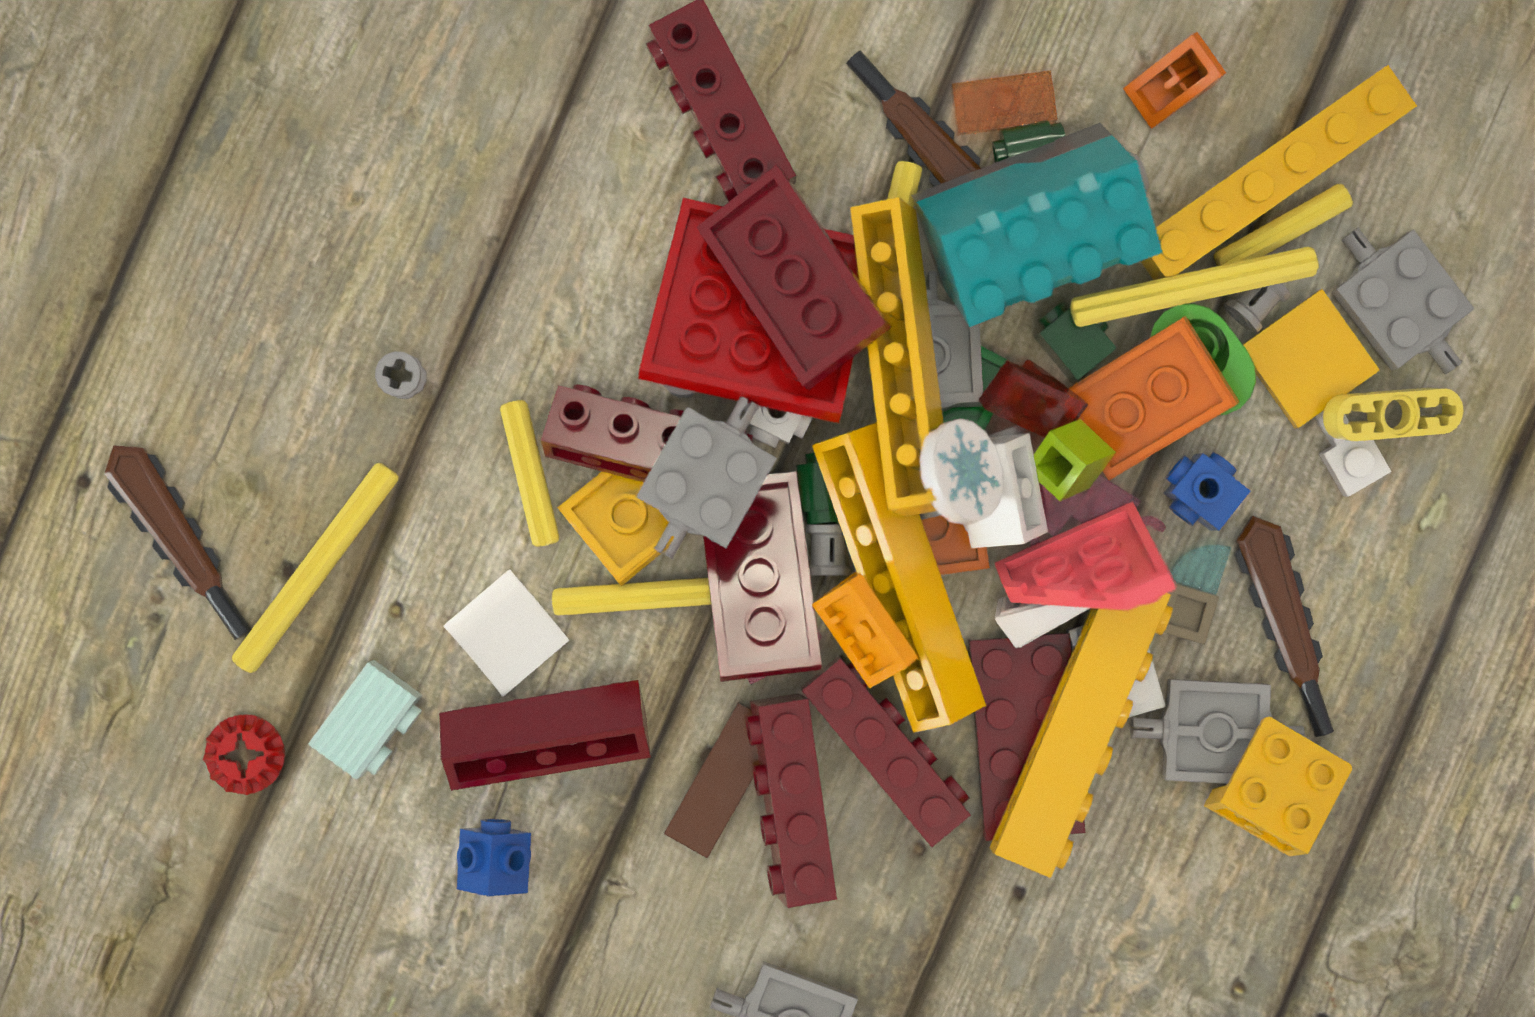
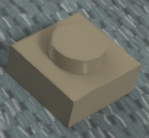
M1175 583L1177 589L1169 592L1171 596L1167 604L1173 607V611L1164 633L1205 645L1219 596Z

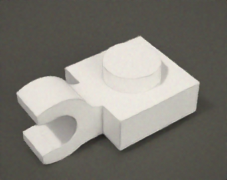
M1324 410L1315 416L1319 427L1331 444L1329 448L1320 452L1319 455L1343 496L1349 497L1391 472L1374 440L1348 441L1333 438L1324 427ZM1344 414V424H1348L1349 421L1346 415Z

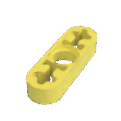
M1417 388L1342 394L1333 397L1327 403L1323 413V423L1326 431L1333 438L1348 441L1446 434L1455 430L1460 424L1463 417V404L1456 392L1444 388ZM1396 400L1402 408V418L1396 427L1390 428L1385 421V410L1390 402ZM1439 404L1442 405V414L1435 415V417L1420 416L1419 407L1428 408L1436 407ZM1351 411L1367 413L1368 421H1351L1348 424H1344L1343 418L1344 414H1349Z

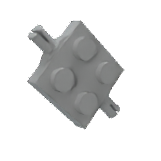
M1359 227L1344 237L1341 241L1346 244L1359 261V264L1354 269L1350 278L1331 293L1390 370L1399 369L1415 355L1426 351L1436 361L1444 375L1454 370L1456 366H1459L1463 361L1458 358L1444 338L1448 336L1453 325L1474 310V307L1417 233L1412 230L1391 246L1377 251Z
M929 271L927 276L928 290L926 289L942 415L943 411L954 407H982L984 401L980 323L969 327L956 305L938 300L937 272Z
M742 396L726 423L710 420L687 407L636 496L658 509L666 520L669 521L654 549L662 553L671 536H674L672 543L665 553L671 559L674 558L687 532L704 535L726 548L777 460L775 456L755 446L748 436L744 434L759 406L751 402L743 418L740 419L739 416L748 402V399Z
M1167 679L1166 707L1161 719L1132 717L1131 726L1150 729H1130L1131 739H1160L1164 751L1162 777L1164 780L1228 784L1261 720L1265 717H1272L1270 712L1271 685ZM1287 726L1300 735L1305 736L1303 726Z
M763 961L755 986L748 992L745 999L716 988L710 1009H715L734 1017H852L858 997L852 993Z

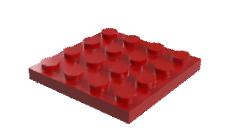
M683 198L639 367L638 379L738 401L742 396L748 399L747 403L749 404L753 402L758 406L839 423L854 357L810 390L802 386L697 229L698 225L723 206ZM824 229L859 279L854 235Z

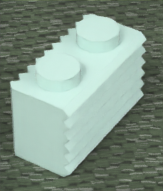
M369 661L308 744L355 779L361 778L367 771L375 775L392 753V750L386 747L395 732L398 730L405 735L421 714L422 710L415 705L422 697V694L377 661Z

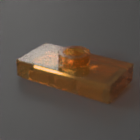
M1051 70L952 83L951 85L957 136L996 131L1042 120L1056 123L1058 120Z

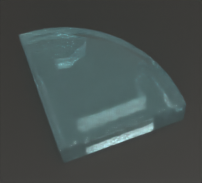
M1205 545L1188 551L1171 567L1169 572L1173 581L1216 595L1231 547Z

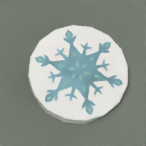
M957 419L938 425L937 430L930 431L925 438L920 456L923 484L925 489L932 488L933 494L937 499L932 501L934 507L950 522L963 525L979 522L990 517L1000 503L1003 490L1002 465L996 447L987 433L972 421Z

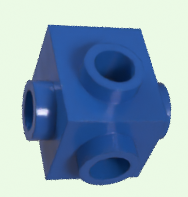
M1212 452L1209 457L1204 453L1194 454L1191 459L1185 455L1180 458L1165 478L1171 484L1164 494L1173 501L1169 509L1191 526L1196 521H1199L1210 531H1219L1251 491L1233 477L1237 471L1236 468L1226 459ZM1201 482H1204L1206 485L1204 497L1199 492Z
M482 819L481 828L460 829L459 848L457 851V889L488 897L528 893L531 833L511 829V821L505 819Z

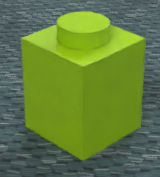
M1081 419L1051 430L1033 454L1038 481L1058 501L1065 500L1089 489L1116 452Z

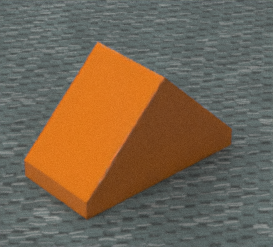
M1195 32L1123 89L1152 129L1213 87L1226 72L1199 33Z

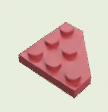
M1133 501L994 563L1011 603L1130 610L1139 605L1152 604L1158 601L1164 594L1177 589Z

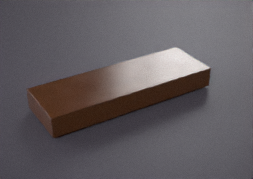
M739 702L664 831V834L705 858L709 857L753 779V766L759 765L757 745L750 746L746 731L745 717L752 715V711Z

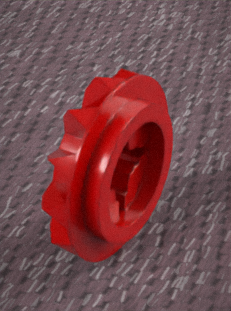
M241 714L221 721L206 738L203 761L206 763L210 773V779L223 787L226 792L249 795L264 790L277 779L283 768L285 749L280 734L271 723L258 716ZM240 733H242V741H245L247 749H255V752H264V755H259L255 759L248 761V769L245 770L246 776L244 775V769H241L240 761L231 760V758L225 759L224 755L238 749L239 741L241 740Z

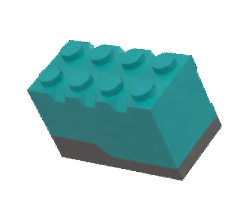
M1101 123L912 195L940 284L952 299L969 327L1003 315L1006 307L1018 302L1034 303L1052 296L1054 288L1067 283L1083 284L1100 277L1102 270L1116 264L1129 266L1163 253L1146 195L1149 181L1144 165L1138 155L1127 151Z

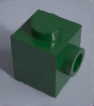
M1062 302L1038 321L1044 329L1034 337L1071 383L1079 380L1117 349L1104 333L1109 328L1106 321L1082 327L1076 326L1072 319L1070 308L1067 309Z

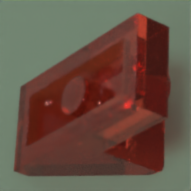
M1007 359L978 399L985 410L1044 438L1051 430L1078 420L1088 406L1084 399L1031 360H1026L1020 366Z

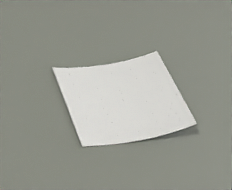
M510 569L443 625L503 697L569 641L554 620Z

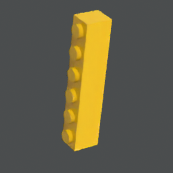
M1389 65L1385 66L1157 226L1156 231L1163 253L1140 262L1153 280L1179 274L1413 110L1417 105Z
M900 197L853 206L850 207L859 281L892 327L868 345L887 506L889 511L903 516L937 511L932 501L937 500L932 488L925 489L921 478L920 456L927 435L930 431L937 430L938 425L944 422L917 213L913 207Z
M877 422L813 444L815 456L857 574H862L919 657L910 666L893 675L913 733L951 725L986 706L920 515L903 516L888 510Z
M1166 593L1152 604L1139 605L1130 610L1090 609L989 847L995 855L1049 878L1052 877L1055 867L1059 869L1064 868L1073 848V841L1069 840L1068 837L1075 820L1082 823L1092 804L1093 794L1089 793L1088 790L1095 773L1102 776L1112 757L1113 747L1108 746L1114 728L1122 729L1130 715L1133 701L1127 698L1134 681L1142 682L1150 668L1153 654L1147 651L1154 634L1162 635L1170 621L1173 607L1167 604L1171 594Z

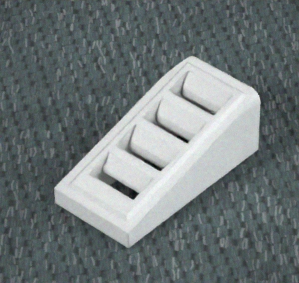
M1004 596L998 599L995 619L1015 648H1021L1090 608L1011 603L1008 596Z

